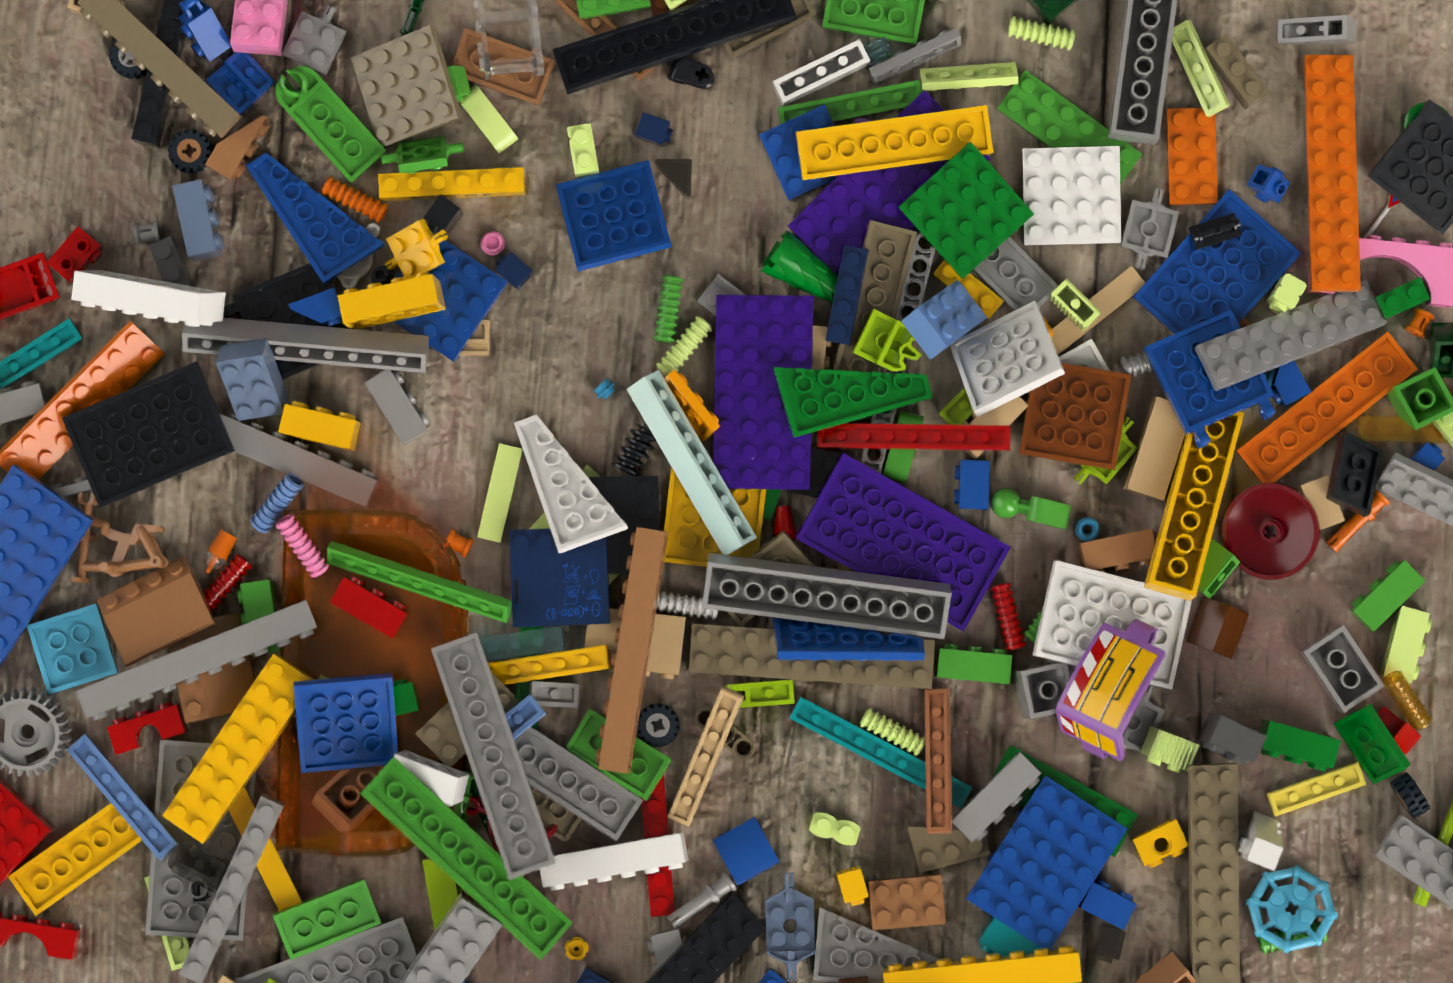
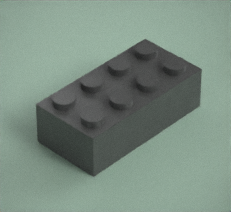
M1208 713L1197 740L1202 742L1201 747L1211 752L1223 754L1222 757L1230 761L1246 765L1247 762L1255 763L1267 736L1223 715Z

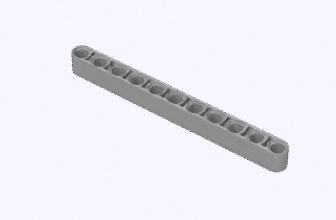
M921 233L915 239L896 315V320L899 321L904 319L901 314L903 308L909 307L914 311L923 302L935 249L932 245L927 250L919 246V239L924 237ZM915 261H922L926 266V270L922 273L915 272L913 263ZM910 284H916L920 288L918 296L908 294L907 287ZM904 357L903 362L907 367L909 358ZM883 368L882 373H905L906 369L893 372ZM896 409L891 410L887 414L879 413L872 415L869 424H893ZM863 449L860 463L881 474L886 449H878L880 451V458L876 461L868 458V449Z

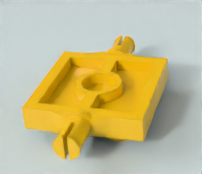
M421 219L386 238L394 255V258L385 262V266L390 265L386 268L392 270L399 266L405 280L415 278L414 275L417 273L429 272L440 266L445 261L441 255L439 243L448 238V234L444 235L447 232L441 230L433 234L425 219Z

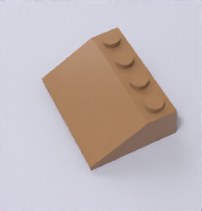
M185 556L169 563L166 568H159L97 599L103 618L126 667L215 624L197 575Z
M240 612L214 617L215 624L169 646L170 654L241 626ZM249 655L244 657L245 662L232 666L231 663L222 665L223 670L215 674L209 675L208 672L199 674L200 679L186 685L185 681L177 683L185 723L234 712L255 681Z

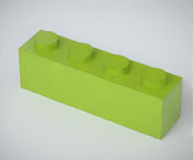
M426 858L422 861L435 931L462 891L464 892V889L430 858Z

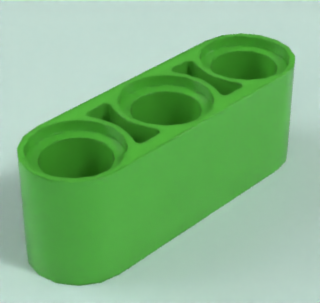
M901 410L897 424H923L924 416ZM889 449L882 475L905 484L915 450Z

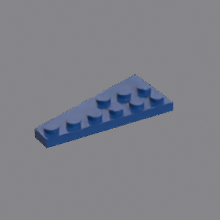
M772 617L777 659L915 661L924 660L925 658L923 638L900 633L885 635L877 633V630L868 629V631L855 629L854 627Z

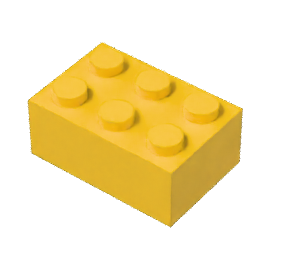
M292 401L291 405H284L278 432L283 435L354 451L361 423L356 421V416L339 412V416L332 415L333 411H330V409L316 406L314 411L309 409V405Z

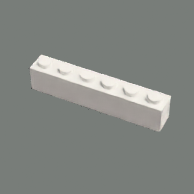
M684 832L554 855L557 864L540 869L543 888L550 887V891L564 889V884L572 882L574 887L587 885L589 879L597 878L598 882L612 880L611 876L621 874V878L636 876L635 871L644 870L645 874L659 872V867L668 866L669 870L682 868V863L689 861Z

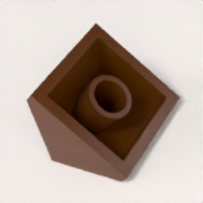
M1203 597L1186 642L1232 659L1249 614L1231 605Z

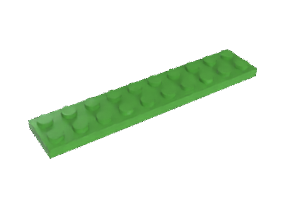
M395 757L389 760L360 793L489 914L502 923V926L539 960L543 959L573 923L523 876L509 880L502 857Z

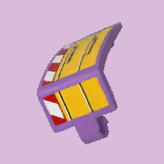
M1134 619L1125 632L1107 623H1103L1087 647L1056 707L1060 731L1081 741L1083 750L1101 759L1109 755L1122 761L1125 757L1122 735L1144 692L1165 658L1164 650L1151 645L1157 631H1159L1157 628L1138 619Z

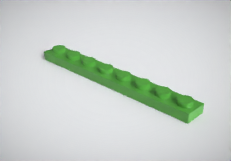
M331 541L327 547V563L504 623H507L510 618L511 600L504 597L496 596L411 566L399 564L390 559H384L344 544Z

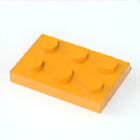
M674 369L664 379L697 436L702 442H705L720 427L718 418L712 411L708 412L703 405L700 395L696 392L693 393L688 387V381L684 375L677 373Z

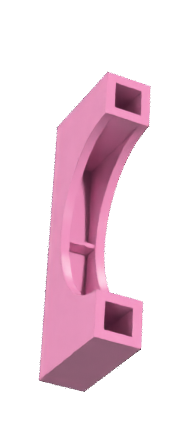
M1368 235L1367 239L1359 238L1360 260L1386 258L1402 263L1411 269L1418 278L1421 277L1430 297L1427 300L1426 306L1453 307V244L1440 243L1439 246H1432L1430 241L1416 240L1415 244L1406 243L1404 238H1392L1391 241H1384L1382 236ZM1309 266V276H1308L1307 293H1310V294H1319V295L1335 294V292H1311V291H1310V266Z

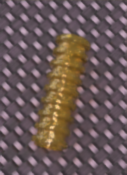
M1401 671L1389 673L1383 680L1384 686L1394 698L1405 718L1408 719L1411 727L1417 731L1425 729L1431 723L1432 718L1421 703V700L1414 693L1413 688H1411V685L1407 682Z

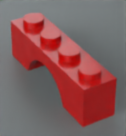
M0 911V948L14 934L25 932L35 935L42 941L46 948L47 956L69 960L76 958L81 929L74 928L75 924L60 922V925L50 924L51 920L36 918V922L26 920L27 916L12 914V918L2 916L3 912Z

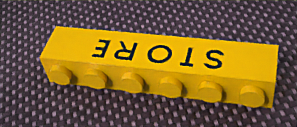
M523 167L431 171L413 174H378L379 198L381 201L437 199L440 194L445 198L526 195L525 170Z

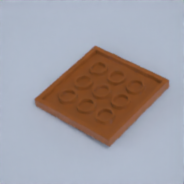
M1061 363L1065 374L1029 392V406L1026 410L1019 454L1115 471L1131 374Z

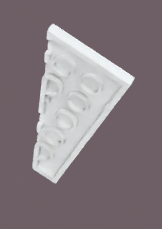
M537 414L514 422L559 554L628 529L625 522L617 515L612 506L600 494L599 490L555 439L554 435Z

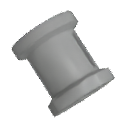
M154 221L153 224L140 226L133 224L136 245H141V242L155 240L157 242L161 240V230L158 221Z

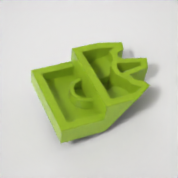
M872 309L852 353L893 372L906 369V365L903 362L904 357L917 360L922 356L912 347L911 343L916 340L904 324L876 309Z

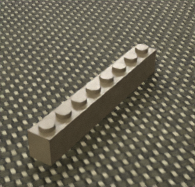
M79 0L77 2L82 7L79 11L89 21L94 18L100 24L97 29L107 38L112 35L117 40L115 45L124 54L129 51L135 57L132 61L142 71L147 68L153 73L150 78L159 87L164 84L169 88L168 95L176 103L184 102L188 106L185 111L195 120L200 117L206 123L203 128L213 137L218 134L223 138L242 118L118 0Z

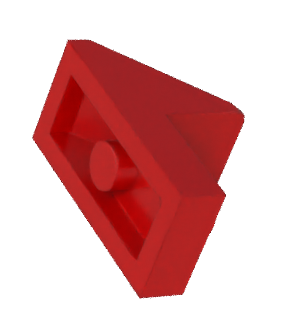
M1382 706L1377 712L1378 716L1404 755H1407L1421 736L1409 723L1402 721L1389 709Z

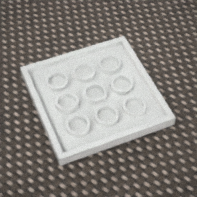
M1120 146L1022 148L1023 202L1034 213L1024 223V245L1121 243Z
M1036 301L963 336L950 346L971 406L977 417L1065 374Z

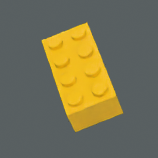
M421 272L415 274V278L405 280V277L392 279L390 284L373 283L367 285V289L358 291V288L344 290V294L337 295L343 324L349 329L358 330L446 310L441 283L433 274Z

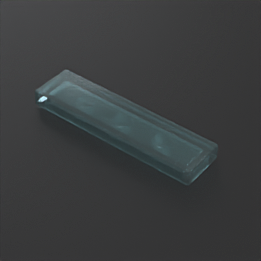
M562 626L479 637L487 661L565 650Z

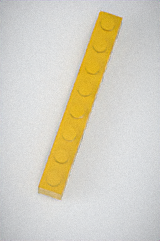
M1071 945L1060 946L1057 951H1049L1048 948H1038L1034 950V953L1024 954V951L1021 950L1012 951L1009 956L990 953L986 954L985 958L976 959L975 956L961 957V961H951L950 958H942L936 960L937 963L927 964V961L912 962V966L904 967L902 963L889 964L888 968L883 970L884 983L1082 982L1078 948L1073 949Z

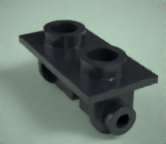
M1235 213L1188 227L1195 250L1242 236L1240 231L1241 223L1238 218L1236 219Z

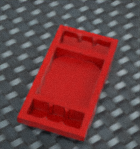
M44 252L0 267V321L21 312L36 309L60 298L50 267L46 263L47 258Z

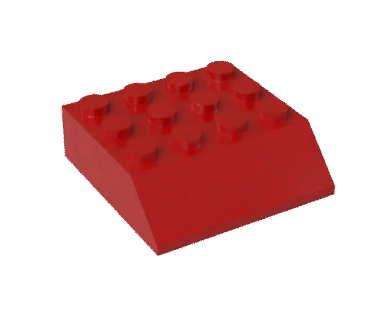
M1 777L0 886L55 829Z

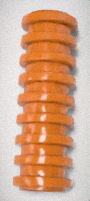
M333 176L328 177L321 191L323 196L328 195L329 199L332 200L334 198L335 202H342L344 207L348 205L350 210L354 208L356 213L362 212L364 217L368 215L370 220L376 219V223L383 220L388 210V204H381L380 200L375 201L374 197L371 196L369 198L366 193L361 194L359 189L355 191L353 186L347 187V183L341 184L339 179L335 181Z

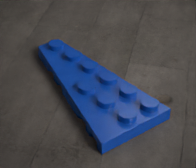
M265 153L246 165L324 285L385 246L381 240L374 237L342 210L310 188L308 184L297 178L269 154Z

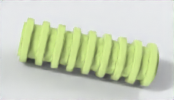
M1012 16L1007 31L1008 37L1013 35L1015 39L1022 37L1024 41L1026 39H1030V42L1035 40L1037 44H1041V42L1045 43L1044 45L1046 46L1052 44V47L1059 46V49L1065 47L1067 51L1072 49L1075 38V30L1073 29L1067 31L1065 27L1064 29H1060V26L1054 28L1052 24L1045 26L1043 22L1042 24H1038V21L1032 23L1030 19L1024 21L1022 17L1016 19V16Z
M696 316V321L690 323L691 327L685 329L686 333L680 335L681 339L675 341L677 344L671 346L672 350L666 352L667 356L661 358L662 362L656 364L657 368L666 376L674 369L678 372V367L684 365L683 361L689 359L688 355L693 354V349L698 348V343L702 344L703 337L707 338L708 331L712 332V326L700 316Z
M872 708L866 710L860 721V727L863 728L865 726L868 731L873 730V734L877 735L878 733L881 738L886 737L888 742L892 740L894 745L899 744L901 745L900 748H907V752L910 753L912 751L915 756L920 754L925 745V736L920 737L919 733L916 732L914 734L912 733L913 730H906V726L903 725L901 727L898 722L893 723L891 718L887 720L885 715L880 716L879 712H872Z

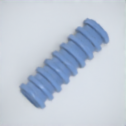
M287 473L284 476V479L280 481L276 489L267 497L259 511L250 519L251 525L257 531L267 533L274 522L278 520V517L282 515V512L294 500L299 490L303 488L301 479L291 473Z

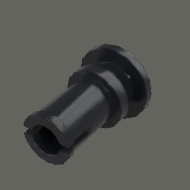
M379 266L372 272V283L390 284L391 280L395 278V273L393 270H388L387 266Z

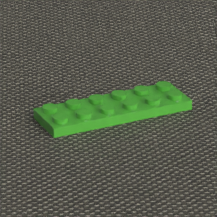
M1026 70L1018 79V84H1014L997 108V111L1049 148L1120 146V184L1142 155V153L1125 141L1107 139L1108 129Z

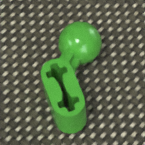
M1010 488L998 490L991 499V508L998 517L1011 518L1019 513L1027 515V521L1066 530L1071 510L1070 505L1031 496L1030 501L1020 499L1019 494L1015 490Z

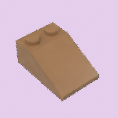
M384 766L342 769L316 792L311 804L346 837L375 809L360 793Z

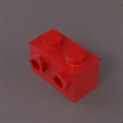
M77 226L46 263L73 284L74 271L85 270L90 263H96L102 256L101 250L104 247Z

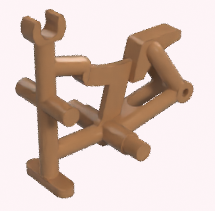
M79 492L78 502L83 504L82 511L94 519L91 526L99 528L103 536L118 543L111 561H87L89 542L93 543L97 540V535L90 533L89 527L79 543L76 577H71L70 582L91 583V579L86 578V571L105 572L110 576L119 577L130 574L132 571L157 567L166 568L168 566L169 560L163 555L153 536L154 533L165 532L163 526L135 524L131 534L116 531L110 527L108 521L92 516V505L97 504L94 494L91 493L90 501L87 502L86 493ZM142 542L150 558L125 561L130 545H140Z

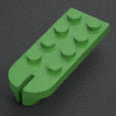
M296 66L286 70L301 89L297 91L281 74L276 84L278 102L352 184L380 159L381 154H385L387 150L313 69L305 66Z

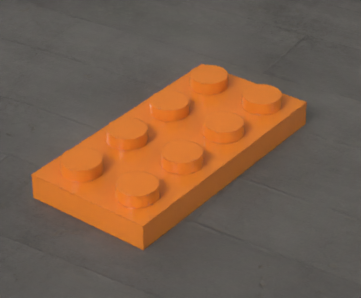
M1203 108L1166 109L1168 205H1215L1218 202L1215 114L1207 117Z

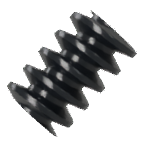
M636 422L635 424L639 429H630L634 438H625L629 447L621 446L620 449L624 452V455L616 454L615 457L619 463L611 462V465L630 476L640 475L636 466H645L641 458L649 459L650 456L646 450L654 451L655 448L650 442H657L651 431Z

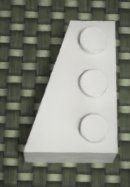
M1254 811L1244 837L1240 836L1238 839L1239 857L1275 871L1283 850V838L1278 836V834L1281 835L1282 829L1279 828L1281 821Z

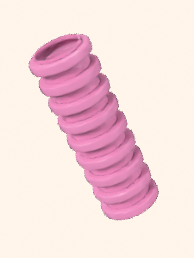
M294 514L284 516L276 523L275 527L280 529L281 535H285L284 540L289 541V547H293V552L298 554L297 558L302 559L301 564L306 565L305 569L311 572L310 576L312 578L320 576L328 569L329 564L324 562L325 558L323 556L320 557V551L315 550L316 545L311 544L312 540L307 538L308 534L303 532V527L298 526L299 521L294 520Z

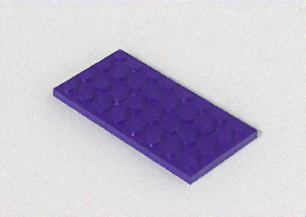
M923 90L896 118L944 110ZM987 154L983 155L988 162L991 160ZM949 160L837 175L787 227L838 276L844 245L862 248L869 220L919 232L898 206Z
M716 295L714 414L718 418L720 427L714 432L713 463L728 489L810 490L811 433L793 438L773 367L812 369L813 296Z
M844 453L840 456L795 537L856 572L950 584L951 600L947 623L963 632L1011 548Z

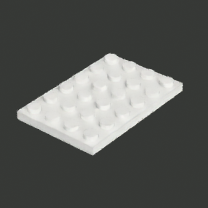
M1055 560L1053 561L1033 656L1077 666L1103 623H1107L1125 632L1134 619H1138L1159 630L1151 645L1165 651V658L1149 685L1172 690L1192 600L1188 601L1144 588L1145 583Z

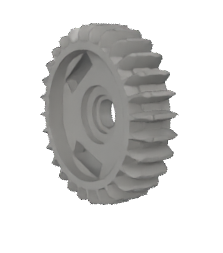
M26 687L20 689V692L17 689L11 690L10 694L5 692L2 694V699L0 698V718L5 719L4 741L0 740V761L2 762L0 769L9 766L8 774H11L15 769H17L18 777L23 775L24 771L27 777H31L33 771L37 776L42 774L43 770L48 772L51 770V765L55 767L59 764L57 759L62 760L65 757L62 751L65 752L69 748L65 743L71 741L72 737L65 734L70 732L72 727H65V724L70 721V718L63 719L62 715L66 712V709L60 711L57 709L61 702L58 701L53 704L51 702L53 695L47 699L44 698L45 690L36 695V688L30 689L29 693H27ZM33 704L41 708L50 717V720L47 721L31 710L29 706ZM27 724L33 727V737L23 735L22 727ZM45 747L49 755L36 761H28L26 758L27 755Z

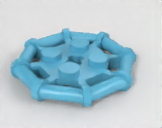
M1296 864L1295 867L1269 873L1265 871L1250 898L1246 899V905L1249 907L1256 937L1260 936L1288 954L1289 951L1315 945L1319 947L1333 921L1338 918V913L1335 911L1329 891L1330 884ZM1293 877V883L1278 887L1274 882ZM1298 878L1314 886L1315 889L1310 892L1304 886L1298 885ZM1269 886L1273 893L1267 902L1260 901ZM1318 894H1321L1325 911L1317 909L1314 897ZM1288 904L1298 907L1295 915L1285 911V908H1288ZM1259 908L1266 909L1269 922L1264 925ZM1316 917L1324 918L1316 932H1313L1310 927ZM1272 927L1278 928L1286 935L1285 940L1268 930ZM1305 932L1309 936L1290 941L1291 935Z

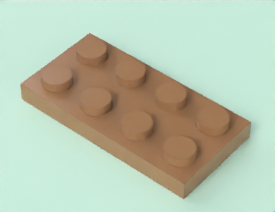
M465 28L451 66H464L469 82L540 107L556 61Z

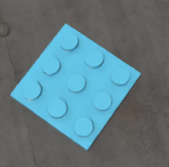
M98 604L27 625L48 695L119 673Z

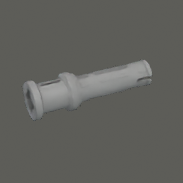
M725 872L722 873L720 879L711 885L706 884L704 887L705 891L670 915H667L670 922L678 916L680 917L672 923L675 929L712 902L714 904L719 903L721 897L730 891L735 892L737 890Z

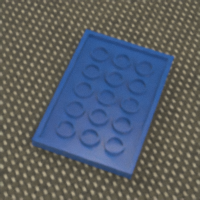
M1230 189L1198 224L1235 213L1236 219L1238 218L1241 223L1240 231L1242 236L1195 250L1189 233L1132 297L1173 334L1229 310H1232L1239 323L1301 254L1297 248Z
M1044 775L966 899L1039 947L1048 948L1050 951L1127 828Z

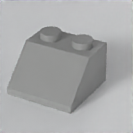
M1057 662L1013 671L1022 718L1034 719L1056 714L1057 704L1070 680L1068 665Z

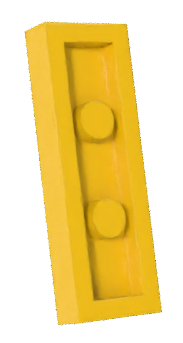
M945 260L933 273V276L947 287L956 280H959L987 316V320L992 317L1004 302V300L971 273L964 279H961Z

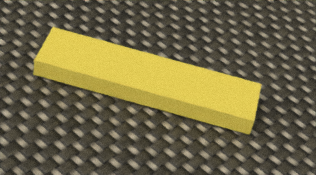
M1354 762L1268 792L1266 796L1273 816H1278L1366 785L1359 762Z

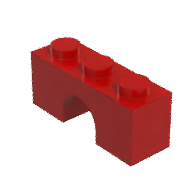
M171 701L158 705L159 710L150 713L149 709L135 713L136 718L127 720L126 716L112 720L113 725L107 727L115 755L142 747L140 732L146 725L155 726L162 740L189 732L180 704L173 705Z

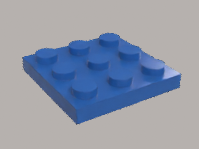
M825 104L758 134L788 200L826 184L836 177L829 176L802 180L795 132L834 127Z

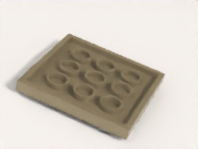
M434 25L425 26L351 57L375 138L384 148L463 117Z

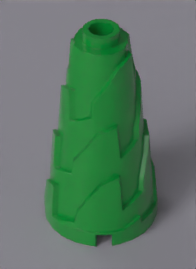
M786 230L780 236L783 240L781 243L778 241L775 243L764 260L760 271L796 289L833 304L838 276L798 238Z

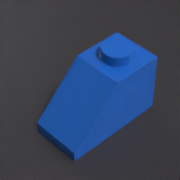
M335 288L288 304L293 312L321 325L327 324L328 327H333L342 323L338 294Z
M1295 361L1277 368L1272 385L1274 393L1272 398L1277 405L1280 403L1284 407L1311 393Z

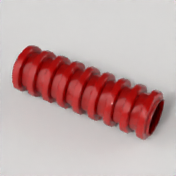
M236 554L235 559L229 561L230 565H226L224 567L226 570L224 572L221 571L219 573L220 576L214 578L215 582L209 584V589H204V596L210 612L212 609L215 610L217 608L216 605L218 603H222L221 599L227 597V592H232L231 588L237 586L236 582L241 581L243 575H247L246 571L252 569V565L240 554Z
M1006 582L992 586L990 591L994 593L992 598H995L996 601L994 602V606H997L995 611L999 613L997 619L1001 621L999 627L1003 629L1001 635H1004L1005 639H1003V642L1007 644L1005 650L1010 651L1025 647L1026 642H1023L1022 639L1024 634L1021 635L1023 629L1019 627L1021 621L1017 619L1019 613L1015 611L1017 605L1013 603L1015 601V598H1012L1011 595L1013 590L1010 591V586L1012 585Z

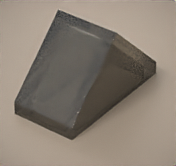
M657 159L654 165L689 199L692 187V159Z

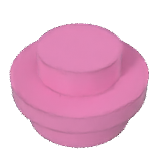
M487 232L481 239V248L488 255H498L505 247L504 238L498 232Z

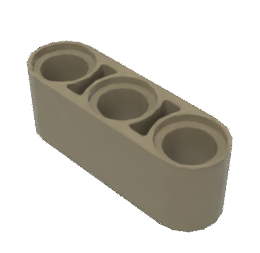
M702 707L695 714V722L702 730H704L705 725L700 723L698 719L699 714L702 711H709L711 713L712 708ZM732 725V735L729 739H726L724 747L740 759L751 757L755 748L753 741ZM747 741L750 744L751 750L748 754L742 755L737 751L739 742Z

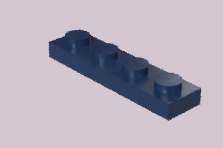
M844 245L825 341L845 345L851 344L869 254L867 249Z

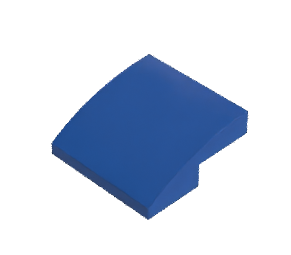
M235 52L224 61L222 67L206 79L205 83L239 115H242L272 87L275 81L249 53Z
M755 817L712 840L737 886L780 863Z

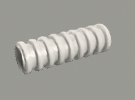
M662 591V594L659 593L656 610H659L660 613H663V611H667V614L674 612L675 615L682 613V616L689 614V617L697 615V618L704 616V619L711 617L712 620L717 618L718 610L702 608L703 597L696 599V596L689 598L688 595L682 597L681 594H677L675 596L671 592L669 595Z

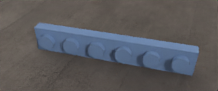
M87 734L81 736L67 749L69 754L159 860H162L179 845L177 840Z

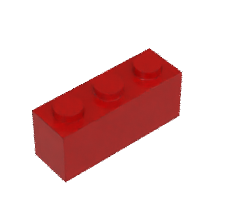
M353 575L350 579L344 577L330 603L390 638H396L409 615V612L405 611L407 606L397 600H393L392 603L384 599L386 594L374 587L371 591L363 587L365 582Z

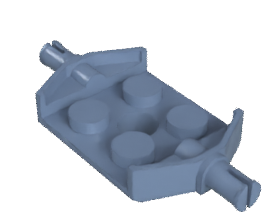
M784 872L783 890L765 899L767 955L785 963L787 966V980H791V971L793 980H797L796 965L816 953L814 898L795 889L794 872H790V882H788V872ZM794 919L797 922L796 930L793 932L785 931L783 928L784 921Z

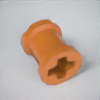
M1416 307L1414 309L1415 314L1409 326L1405 327V330L1416 337L1424 339L1426 336L1425 330L1430 320H1434L1435 316Z
M452 528L443 548H450L460 553L461 557L466 558L474 539H468L456 533V530Z

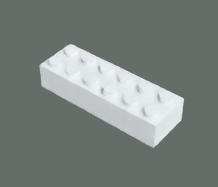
M105 270L74 271L71 300L81 301V306L95 307L97 305L101 306L102 310L116 311V309L122 310L123 314L137 315V313H140L145 318L158 319V317H162L166 322L179 323V321H184L185 325L200 327V325L212 326L213 322L223 321L226 292Z

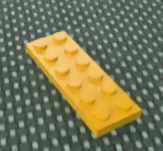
M110 803L9 875L8 878L34 915L38 916L140 843L142 839Z

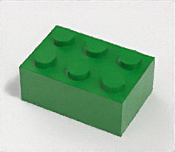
M1270 720L1262 721L1259 733L1267 737L1260 754L1278 758L1279 754L1284 755V761L1302 765V762L1305 761L1308 762L1307 767L1324 772L1326 767L1334 768L1341 740Z

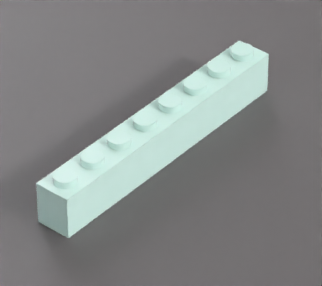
M658 370L627 388L633 402L722 554L729 555L756 539L755 533L661 372Z

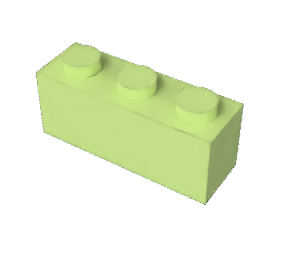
M1400 606L1396 610L1379 676L1407 684H1412V680L1417 679L1419 673V666H1416L1419 656H1423L1426 645L1423 642L1424 635L1429 633L1432 620L1429 619L1430 613L1405 606Z

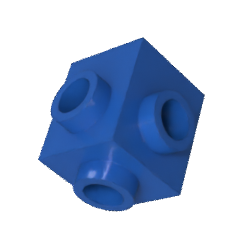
M1258 164L1246 185L1256 193L1255 197L1265 203L1272 201L1279 204L1290 182L1283 177L1284 173L1281 170Z

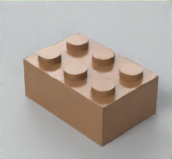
M940 873L867 880L872 930L946 924L942 876Z

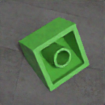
M1436 367L1393 387L1387 394L1398 416L1415 431L1453 413V398Z

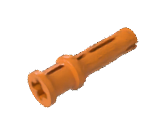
M1375 489L1370 515L1363 517L1355 513L1326 541V544L1331 549L1333 548L1334 552L1338 553L1367 521H1374L1375 515L1384 506H1388L1390 502Z

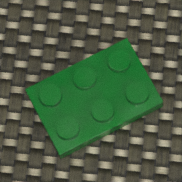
M1371 703L1333 723L1373 784L1399 773L1411 765Z

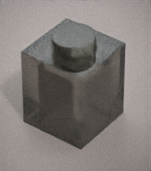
M1100 924L1093 953L1099 955L1098 960L1112 963L1113 959H1120L1126 931Z

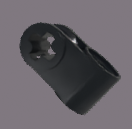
M686 57L672 60L666 77L670 81L700 89L710 88L715 79L712 69L708 65ZM706 72L708 79L704 78L701 82L698 75Z

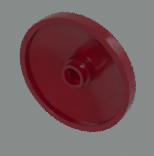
M1262 483L1244 490L1231 502L1223 519L1222 537L1225 549L1240 561L1237 566L1242 571L1256 578L1278 580L1297 573L1311 561L1320 540V523L1313 505L1301 492L1281 483Z

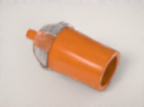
M220 529L208 550L204 552V562L208 566L205 570L206 573L209 574L212 569H220L223 565H226V560L238 538Z

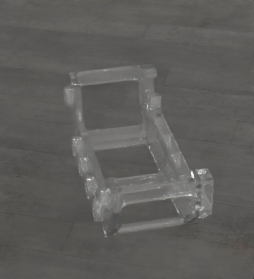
M473 0L474 11H479V19H475L476 34L481 33L482 42H477L480 72H485V79H490L492 74L528 71L534 72V76L544 75L537 0H526L527 6L525 9L495 12L484 11L483 0ZM526 20L529 26L531 56L520 59L489 60L485 25L490 22Z

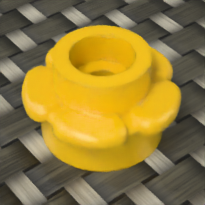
M573 937L572 940H568L565 943L566 956L569 959L580 961L586 957L589 948L587 942H584L581 937ZM577 946V947L579 948V950H578V951H575V950H574V947Z

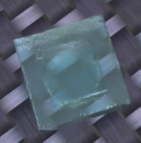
M885 37L864 47L870 59V66L877 61L886 60L892 55L889 43Z

